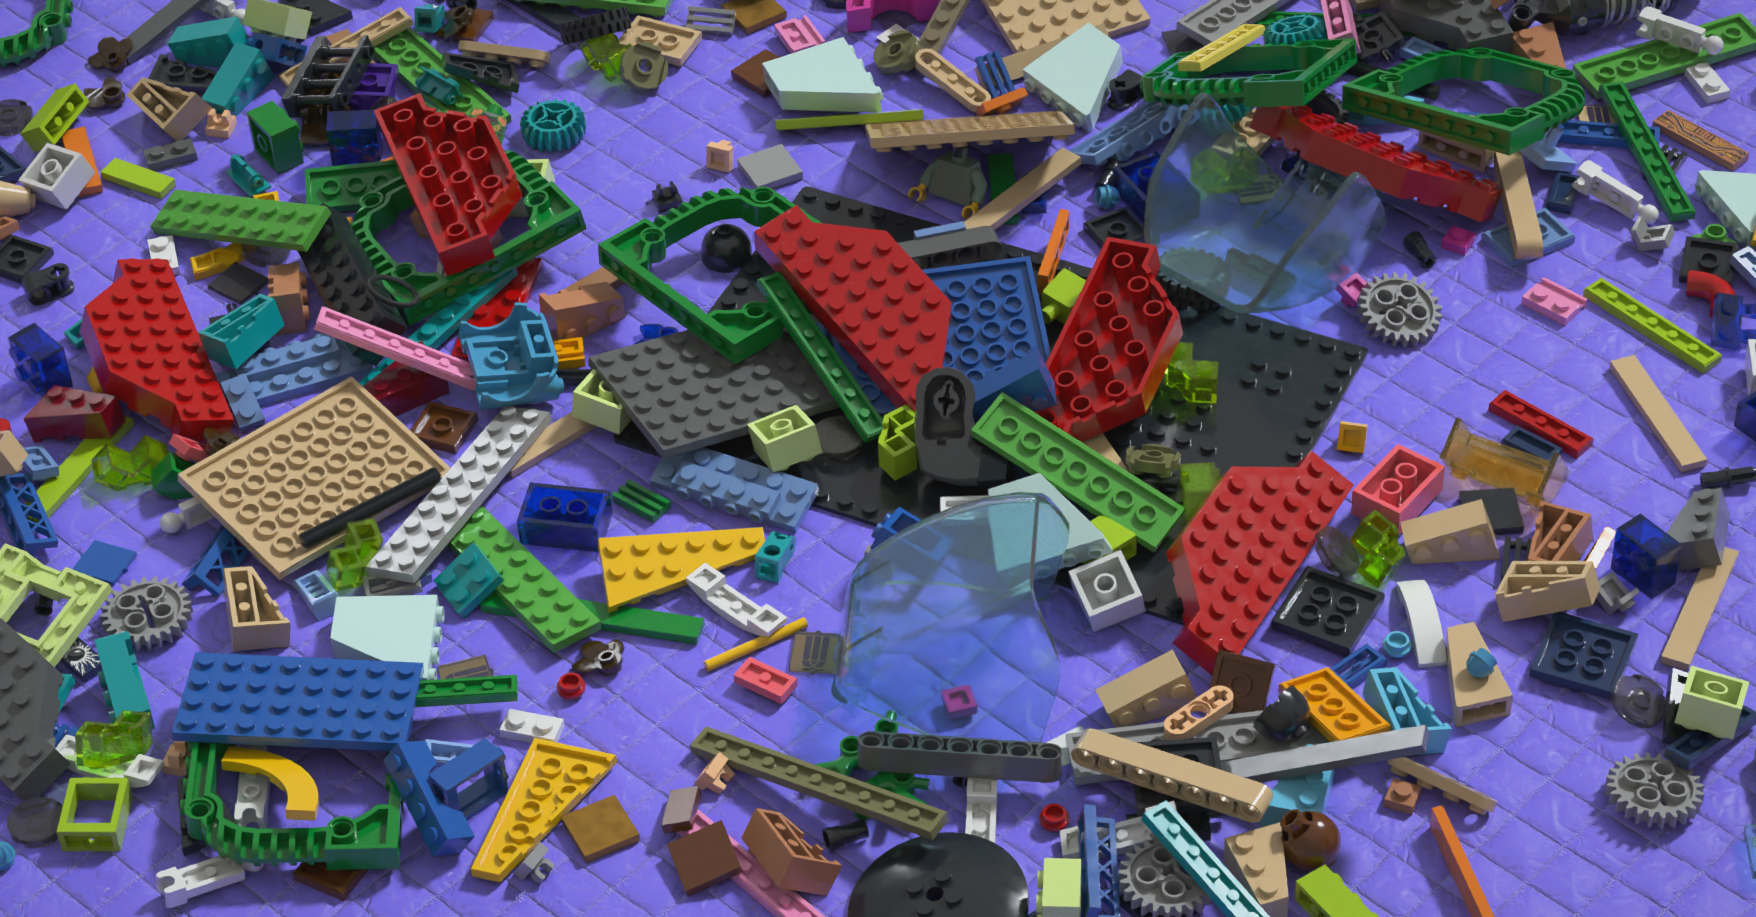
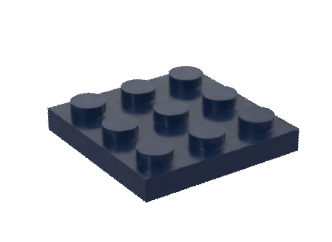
M1555 612L1534 658L1529 677L1614 701L1635 649L1638 633L1563 612Z

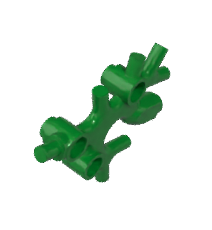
M888 708L886 716L882 717L875 724V731L898 733V710ZM847 736L840 741V757L838 759L815 765L850 777L852 771L860 768L857 762L858 737ZM878 771L874 777L865 781V783L928 805V803L913 796L915 789L929 790L930 779L915 777L914 774ZM854 812V815H855L858 819H863V820H869V819H870V818L867 817V816H864V815H861V814H858V813Z

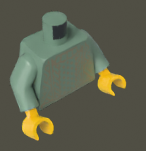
M968 146L953 147V151H948L934 159L918 181L920 185L912 187L908 191V197L912 199L915 193L919 191L920 195L916 202H923L926 199L925 189L929 188L928 193L965 205L962 210V217L969 219L971 211H973L972 216L979 211L978 206L982 205L987 190V182L981 171V163L979 160L967 156Z

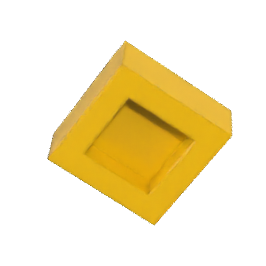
M1341 421L1337 450L1364 453L1368 425Z

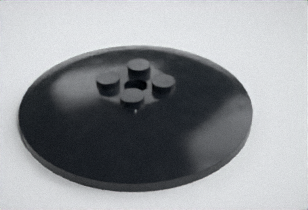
M943 832L938 833L933 840L922 836L907 840L886 851L870 864L852 891L848 906V917H1027L1029 891L1022 869L1005 849L990 840L976 835ZM932 895H943V897L937 901L928 900Z

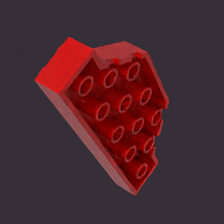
M421 93L373 110L382 136L446 276L459 273L462 270L494 259L495 255L490 240L520 200L522 193L516 174L488 117L478 115L476 118L467 117L464 112L448 110L446 113L437 112L436 108L426 106Z
M1306 105L1257 107L1250 129L1270 136L1277 141L1284 139L1283 145L1292 152L1297 153L1300 150L1299 156L1302 159L1397 198L1413 200L1414 197H1417L1416 202L1432 207H1443L1445 204L1448 211L1483 222L1493 217L1503 189L1498 188V184L1492 180L1483 178V181L1473 178L1474 174L1464 169H1460L1459 172L1450 168L1451 164L1445 161L1436 160V162L1427 159L1428 155L1413 150V153L1404 150V145L1394 141L1386 143L1381 141L1380 135L1372 132H1367V134L1357 131V126L1346 122L1343 125L1334 122L1336 118L1325 113H1321V116L1312 113L1313 109Z
M797 205L755 230V249L775 272H781L798 298L898 409L906 404L915 412L916 385L924 374L944 366L951 320V301L887 231L815 223Z
M1107 237L1046 362V366L1055 382L1057 405L1036 411L1035 413L1080 442L1091 439L1147 413L1183 335L1179 312L1170 303L1160 283L1155 280L1161 267L1156 245Z
M160 258L117 259L112 285L85 306L80 328L81 336L103 394L116 396V398L128 403L129 409L145 417L150 414L160 419V424L169 428L172 436L176 434L206 445L207 440L203 437V431L206 428H213L220 434L231 432L234 421L168 260Z
M1312 450L1295 467L1232 466L1215 483L1166 552L1168 562L1172 563L1175 573L1173 581L1177 597L1182 600L1184 608L1182 616L1185 625L1172 644L1212 676L1218 650L1240 654L1354 484Z

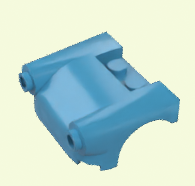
M514 303L508 318L494 326L477 327L469 324L467 321L460 322L458 337L463 354H467L476 383L475 394L480 410L558 400L560 394L564 392L563 379L558 378L556 374L558 356L543 313L538 314L535 310L528 308V303Z

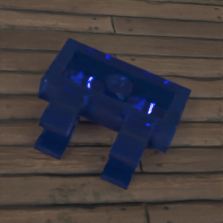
M1716 293L1714 295L1710 346L1736 350L1740 347V343L1748 344V339H1756V329H1741L1742 317L1756 319V304H1743V296Z

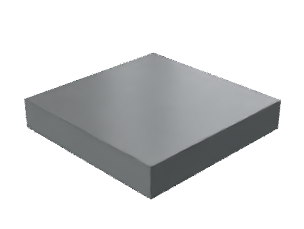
M782 144L737 159V166L754 189L758 187L773 189L803 178V171Z

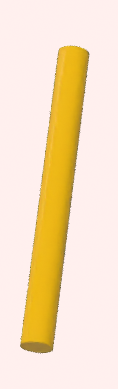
M804 617L778 628L768 637H757L703 662L704 667L709 672L808 628V623Z

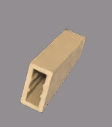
M1474 622L1448 627L1446 632L1445 649L1455 727L1511 715L1513 694L1497 664L1493 667L1494 672L1483 678L1471 676L1467 670L1466 662L1472 651L1476 652L1479 648H1484L1490 653Z

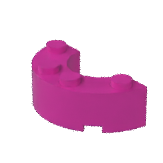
M847 0V32L871 30V22L874 17L889 10L907 12L914 16L917 22L928 21L934 14L940 0Z

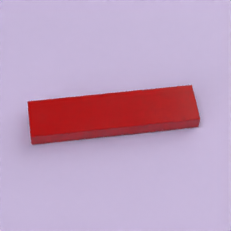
M1504 390L1489 403L1488 411L1563 448L1562 451L1575 459H1578L1593 445L1594 438L1507 390Z

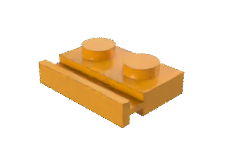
M582 337L553 340L558 356L557 369L586 367Z

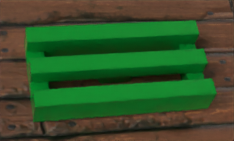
M630 479L625 481L626 486L621 485L618 488V493L614 491L611 494L613 502L652 523H655L671 508L670 500Z

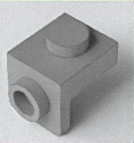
M1643 216L1637 217L1631 228V238L1636 242L1639 251L1668 248L1675 234L1672 224L1648 227Z
M1612 571L1599 580L1600 591L1596 599L1610 616L1618 609L1623 613L1635 604L1633 598L1640 591L1638 588H1635L1629 592Z

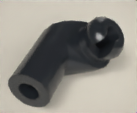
M1153 474L1143 477L1142 481L1154 489L1156 487L1178 489L1179 475H1172L1170 478H1160Z

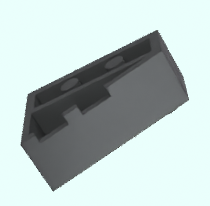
M1722 488L1703 489L1694 492L1658 544V549L1666 572L1722 565L1730 518Z

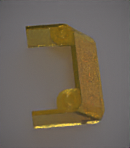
M1458 417L1455 419L1440 455L1442 462L1451 470V476L1464 481L1467 477L1498 489L1514 488L1517 496L1527 499L1526 503L1539 508L1540 501L1551 503L1566 482L1570 472L1560 454L1554 452L1551 461L1472 434L1463 420Z

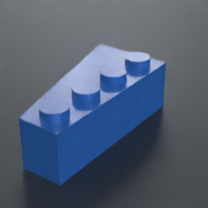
M1037 346L1028 350V355L1020 359L1015 357L1009 360L1008 365L1000 370L992 369L985 373L983 379L977 382L971 381L976 395L972 412L975 424L1002 392L1033 412L1057 405L1055 382Z

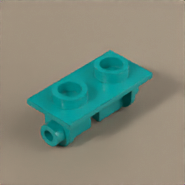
M420 66L424 74L415 81L417 89L430 96L432 95L435 99L446 105L453 104L456 101V96L464 98L459 90L460 85L455 80L443 78L433 68L429 70Z
M237 154L231 156V169L225 171V173L250 198L271 188V185L247 161L245 162L243 156Z

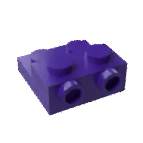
M370 63L349 101L348 106H350L352 112H358L360 109L373 111L394 102L396 95L394 87L399 73L398 64Z

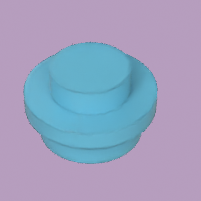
M1390 632L1383 640V650L1391 657L1401 658L1411 652L1412 643L1404 632Z

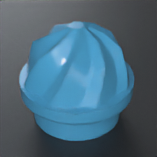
M1109 185L1097 187L1095 192L1097 207L1108 210L1119 203L1120 195L1116 188Z
M1479 648L1476 652L1472 651L1466 662L1469 674L1476 678L1491 675L1494 672L1493 667L1497 664L1493 655L1484 648Z
M0 841L1 872L10 869L16 857L15 849L8 842Z

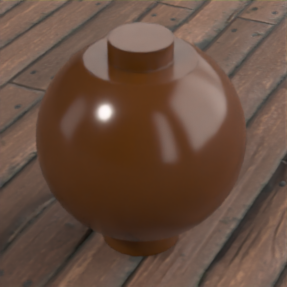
M1298 809L1291 810L1283 816L1280 821V826L1283 828L1281 840L1284 847V857L1291 865L1300 870L1312 872L1323 865L1329 868L1335 863L1341 847V836L1338 827L1331 818L1317 811L1300 812Z

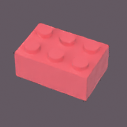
M1397 444L1353 489L1351 514L1398 537L1402 533L1400 522L1416 518L1442 491L1445 466Z

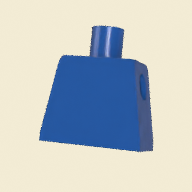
M255 33L253 37H249L246 41L247 46L260 49L266 61L290 67L303 61L308 47L261 33ZM281 47L285 49L284 56L279 55Z

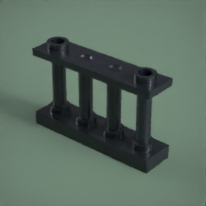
M368 35L362 36L357 47L331 48L325 36H316L281 98L290 118L299 117L301 108H304L305 105H331L336 117L342 116L376 54ZM335 57H351L348 63H329ZM323 73H342L339 79H320ZM314 89H333L330 95H311Z

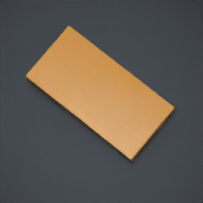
M1329 667L1278 684L1279 694L1292 685L1303 694L1310 707V718L1308 721L1330 742L1390 731L1391 725Z

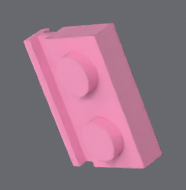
M806 15L800 20L794 18L774 25L775 33L790 54L825 43L823 37Z
M1543 277L1539 284L1536 283L1522 296L1521 304L1566 326L1580 313V309L1587 306V298Z

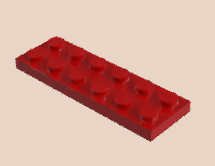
M535 257L516 268L518 275L485 305L483 304L475 310L474 315L467 322L477 327L494 326L508 318L514 303H528L542 268V258ZM458 337L451 356L469 362L467 354H463Z

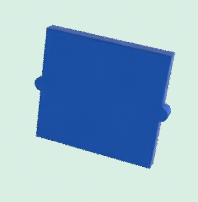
M94 540L86 552L80 555V560L72 570L115 586L121 576L128 572V567L136 558L137 553L136 551Z

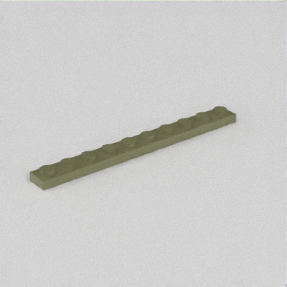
M707 726L689 745L692 754L712 760L720 752L728 758L726 764L733 769L931 840L937 836L949 820L947 811Z

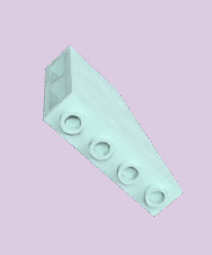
M1087 23L1023 69L1024 85L1028 91L1040 96L1046 104H1051L1057 111L1061 110L1077 127H1082L1090 133L1093 131L1111 91L1109 81L1117 77L1122 66L1121 47L1093 25Z
M844 37L762 63L765 83L782 110L882 111L881 101L883 100L881 88L875 86L871 73L865 71L862 59H857L854 47L848 45Z
M1708 170L1698 171L1697 183L1695 184L1696 194L1705 201L1710 211L1716 214L1723 226L1728 228L1738 243L1744 248L1750 246L1755 250L1756 247L1751 246L1750 243L1756 226V174Z
M1040 473L988 489L998 571L1008 585L1020 583L1035 576L1046 575L1064 567H1072L1077 563L1098 559L1103 555L1113 553V549L1103 533Z
M437 595L336 597L330 636L334 657L337 659L423 663L424 674L422 680H437V671L434 668V664H439V648L437 644L442 642V629L439 627V623H444V607L439 606Z

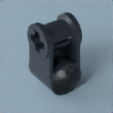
M1128 69L1118 77L1109 81L1111 96L1108 98V106L1114 110H1124L1139 99L1144 98L1140 89L1142 75Z
M56 263L39 271L28 273L21 281L28 301L32 305L37 306L60 297L68 296L75 289L74 283L69 279V267L64 263Z

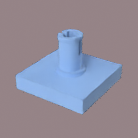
M1560 126L1546 132L1543 139L1519 151L1541 169L1573 172L1578 164L1556 147L1558 140L1564 132V129L1560 128Z

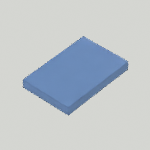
M1546 208L1536 211L1543 239V255L1575 243L1576 236ZM1507 223L1482 233V241L1510 268L1536 259H1515Z

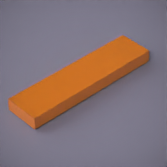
M85 126L66 130L62 135L65 149L81 153L95 171L78 196L103 192Z
M1059 210L1038 272L1039 295H1042L1045 287L1054 278L1070 230L1069 210Z

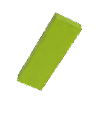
M114 158L100 171L102 179L162 199L176 186L175 178L118 158Z

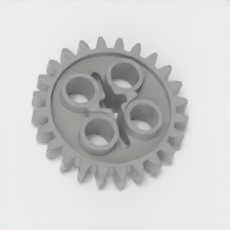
M1393 272L1392 277L1389 278L1386 273H1383L1381 279L1374 276L1372 282L1367 281L1365 288H1362L1357 301L1359 306L1357 314L1362 315L1360 323H1367L1366 331H1375L1373 338L1381 335L1383 337L1382 343H1386L1388 339L1392 340L1393 347L1396 346L1397 342H1401L1403 348H1406L1408 342L1413 347H1416L1418 341L1425 344L1427 338L1432 339L1434 333L1439 328L1443 316L1440 314L1442 306L1437 305L1439 297H1431L1434 290H1425L1426 282L1417 284V277L1408 280L1407 274L1404 273L1402 278H1398L1397 273Z
M154 576L149 582H147L146 577H142L141 583H137L132 579L131 586L129 587L121 584L122 591L113 590V598H107L105 600L106 605L101 606L102 614L100 619L104 634L107 633V636L129 631L131 643L135 645L136 651H139L142 645H146L148 650H151L152 644H157L161 648L163 647L162 641L164 640L172 643L173 635L182 636L181 629L189 628L187 621L192 620L191 613L193 612L190 595L186 593L185 587H178L177 581L169 584L166 577L161 582H158L157 576ZM139 599L144 600L147 612L149 614V617L152 619L154 628L150 627L147 621V616L145 614L144 609L141 607Z
M1646 752L1645 758H1641L1637 753H1634L1633 760L1624 756L1622 763L1616 761L1614 768H1609L1605 783V796L1609 797L1608 803L1610 805H1616L1615 812L1625 811V819L1632 816L1635 817V824H1639L1643 820L1646 821L1648 827H1651L1653 823H1657L1663 829L1664 823H1668L1674 828L1676 821L1686 824L1687 818L1694 819L1695 813L1700 812L1704 799V784L1699 783L1700 776H1692L1693 768L1688 771L1668 759L1663 760L1660 753H1658L1656 758H1652L1648 752Z
M1155 837L1154 844H1150L1146 839L1143 840V848L1134 845L1133 853L1126 852L1125 861L1120 862L1118 882H1120L1119 891L1124 892V901H1131L1132 910L1141 907L1142 916L1151 912L1152 917H1158L1159 915H1163V917H1181V914L1193 917V910L1202 913L1203 905L1210 906L1211 904L1210 897L1157 837Z

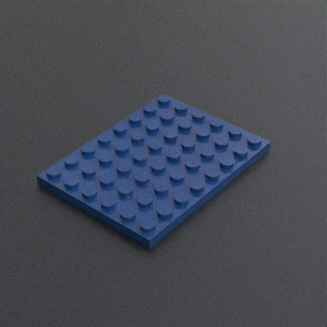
M1030 256L923 270L951 301V320L943 367L958 369L971 381L977 382L985 377L986 372L992 369L1000 370L1008 365L1009 360L1015 357L1020 359L1028 355V350L1036 346L1046 364L1051 352ZM831 335L834 350L879 415L884 418V415L896 410L897 408Z

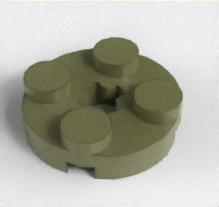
M902 30L887 36L890 40L884 45L880 42L876 47L873 59L884 75H888L902 70H911L915 66V55L920 50L921 44L911 32Z
M646 42L637 43L629 47L621 56L619 63L620 78L625 84H628L635 90L653 91L667 77V60H664L660 54L662 53L661 50L655 45ZM645 62L649 71H641L639 65Z
M1142 444L1141 450L1134 451V446L1126 450L1125 463L1129 466L1128 471L1132 474L1156 473L1157 477L1170 478L1172 477V472L1180 468L1181 454L1178 451L1176 455L1172 454V448L1157 444Z

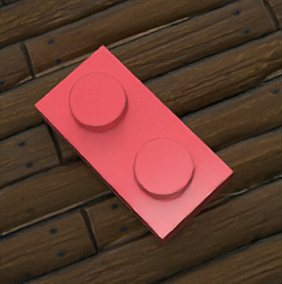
M173 434L168 442L177 449L175 454L186 461H190L192 458L198 463L209 457L205 451L207 447L205 444Z
M751 657L733 675L734 683L780 704L798 686L797 678Z

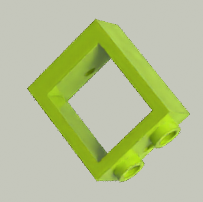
M84 777L69 779L57 828L62 851H121L133 800L128 778ZM79 800H115L111 822L73 823Z

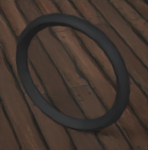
M378 274L367 279L366 287L369 293L387 305L397 308H411L419 302V294L416 289L400 278ZM374 280H387L397 283L413 294L414 300L408 303L390 300L377 293L372 288V282Z

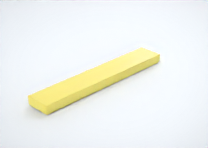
M1243 24L1180 60L1178 62V71H1203L1264 35L1265 25Z

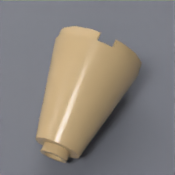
M0 181V217L30 213V208H35V193H30V188Z

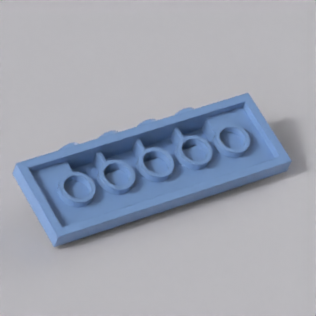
M1161 101L1158 104L1146 102L1069 151L1081 157V165L1094 164V166H1100L1109 159H1116L1121 163L1125 162L1133 156L1134 152L1146 149L1153 140L1162 139L1171 129L1183 126L1193 116L1190 109L1193 107H1188L1187 105L1175 107L1173 103L1165 106Z
M320 333L311 340L304 342L295 340L290 342L288 346L279 349L266 348L261 354L250 356L237 369L220 372L215 375L221 387L220 382L246 374L259 406H264L335 386L351 376L355 380L363 378L374 367L353 356L345 341H336L334 337Z
M704 447L668 458H661L649 480L652 487L674 493L682 499H692L706 507L712 508L714 506L725 510L731 515H742L755 523L763 522L794 533L799 529L819 491L817 483L779 471L772 472L770 468Z

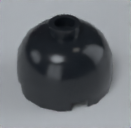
M733 224L717 225L711 228L703 237L701 258L702 261L706 262V267L710 270L720 273L734 272L733 268L740 265L742 268L752 255V246L747 233Z
M1292 685L1278 695L1279 699L1273 704L1270 703L1253 723V727L1269 741L1285 743L1291 738L1298 741L1308 731V728L1305 726L1310 718L1308 701Z

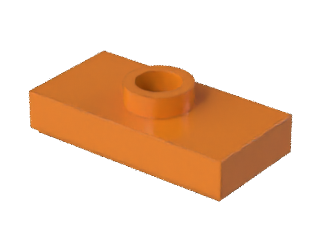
M1025 87L983 102L976 111L977 116H987L997 112L999 115L1011 111L1013 106L1022 103L1028 96Z

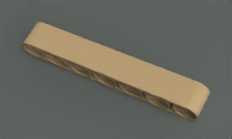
M1494 151V171L1498 188L1503 189L1501 201L1515 259L1542 258L1543 239L1522 153L1518 151L1509 156Z
M1089 728L1084 730L1071 751V757L1074 762L1084 768L1252 823L1259 822L1273 799L1271 789L1260 782L1097 729Z

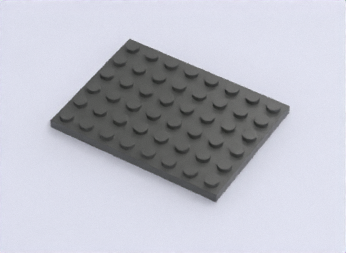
M785 327L783 328V337L737 364L729 361L689 330L590 356L588 362L589 367L596 371L600 381H604V386L608 391L612 392V396L616 401L622 404L624 411L663 459L750 434L747 424L794 405H797L808 417L840 408Z

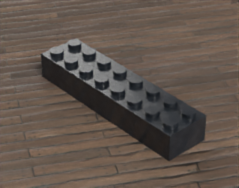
M322 203L320 206H327L331 215L308 251L297 252L325 305L331 310L401 336L408 327L398 309L377 300L367 290V279L373 275H378L346 215ZM374 280L372 288L380 295L392 300L382 280ZM346 342L353 356L375 367L384 357Z

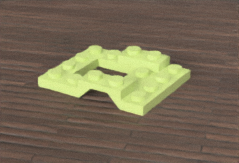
M6 543L0 549V618L6 623L31 591L56 601H60L62 598L68 600L38 641L18 633L55 667L113 589L106 582L65 567L63 570L58 571L45 566L28 552Z

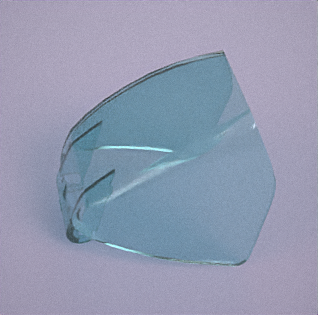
M1200 93L1194 98L1181 119L1151 175L1145 207L1144 240L1146 244L1157 246L1161 265L1159 271L1233 312L1239 314L1263 313L1307 304L1337 289L1338 284L1361 269L1377 247L1387 227V218L1381 204L1382 191L1373 188L1365 175L1359 172H1353L1346 177L1300 158L1285 180L1281 179L1270 170L1264 160L1236 131L1213 97L1206 93ZM1308 162L1306 171L1301 175L1303 167Z
M1015 492L990 496L956 505L928 516L902 529L875 547L858 562L848 583L840 616L837 646L834 653V671L831 687L833 697L839 702L854 704L877 717L923 735L1042 742L1059 687L1061 669L1054 640L1042 617L1037 602L1043 601L1050 596L1068 545L1070 526L1061 510L1043 493Z

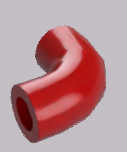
M1689 270L1686 296L1699 297L1711 303L1709 314L1714 321L1718 323L1732 322L1736 317L1737 299L1736 293L1729 283L1714 274Z

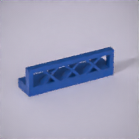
M18 473L12 476L9 474L1 476L0 514L14 546L28 552L34 558L36 549L58 547L57 536L29 474ZM24 483V487L20 489L11 484ZM23 498L29 502H32V504L30 506H27L23 503H20L19 500ZM30 515L40 521L35 523L26 518ZM39 533L48 538L35 539L34 535Z
M221 525L181 584L189 591L200 584L217 597L224 589V568L239 567L249 550L245 546L236 547L233 534ZM230 553L232 565H223L220 554ZM217 571L220 581L218 586L205 577L208 572Z
M1084 804L1077 820L1079 859H1081L1082 917H1120L1115 819L1096 817V805ZM1097 827L1107 828V836L1103 840L1097 837ZM1098 850H1101L1109 858V862L1104 866L1099 863ZM1100 875L1110 883V888L1105 892L1100 889ZM1102 901L1112 909V916L1099 915Z

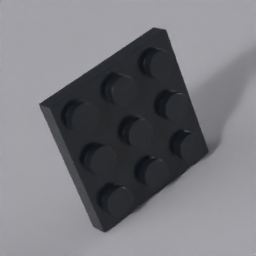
M1306 566L1272 618L1271 628L1349 656L1382 606L1385 593Z
M1217 737L1137 742L1222 770ZM1133 784L1137 817L1143 816L1146 812L1145 808L1159 805L1164 801H1174L1178 814L1214 811Z

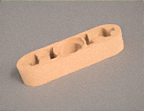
M1214 686L1167 717L1164 721L1165 739H1190L1229 713L1233 708V692L1225 686ZM1195 711L1204 712L1206 716L1203 718H1195L1191 715V713Z

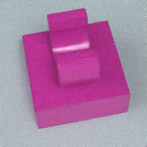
M1356 272L1338 284L1336 291L1342 296L1341 301L1347 307L1351 305L1354 308L1357 306L1362 288H1365L1367 282Z

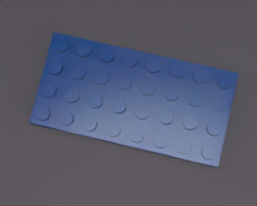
M195 652L172 729L173 741L391 751L397 743L409 741L416 709V696L419 694L420 680H422L424 674V665L417 662Z

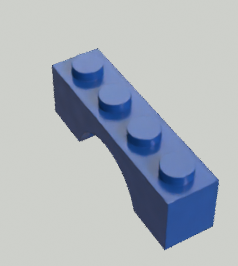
M426 741L397 743L383 761L432 857L460 854L475 835L463 812L446 806L433 793L428 777L436 767L437 762Z

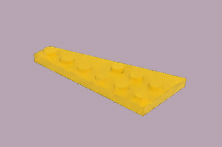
M763 527L598 538V551L608 613L616 611L619 606L627 603L633 605L641 602V598L649 595H660L688 585L686 577L704 563L720 572L721 569L732 565L737 567L754 561L756 553L765 542Z
M534 738L471 867L472 876L501 882L561 821V816L568 814L617 764V755Z

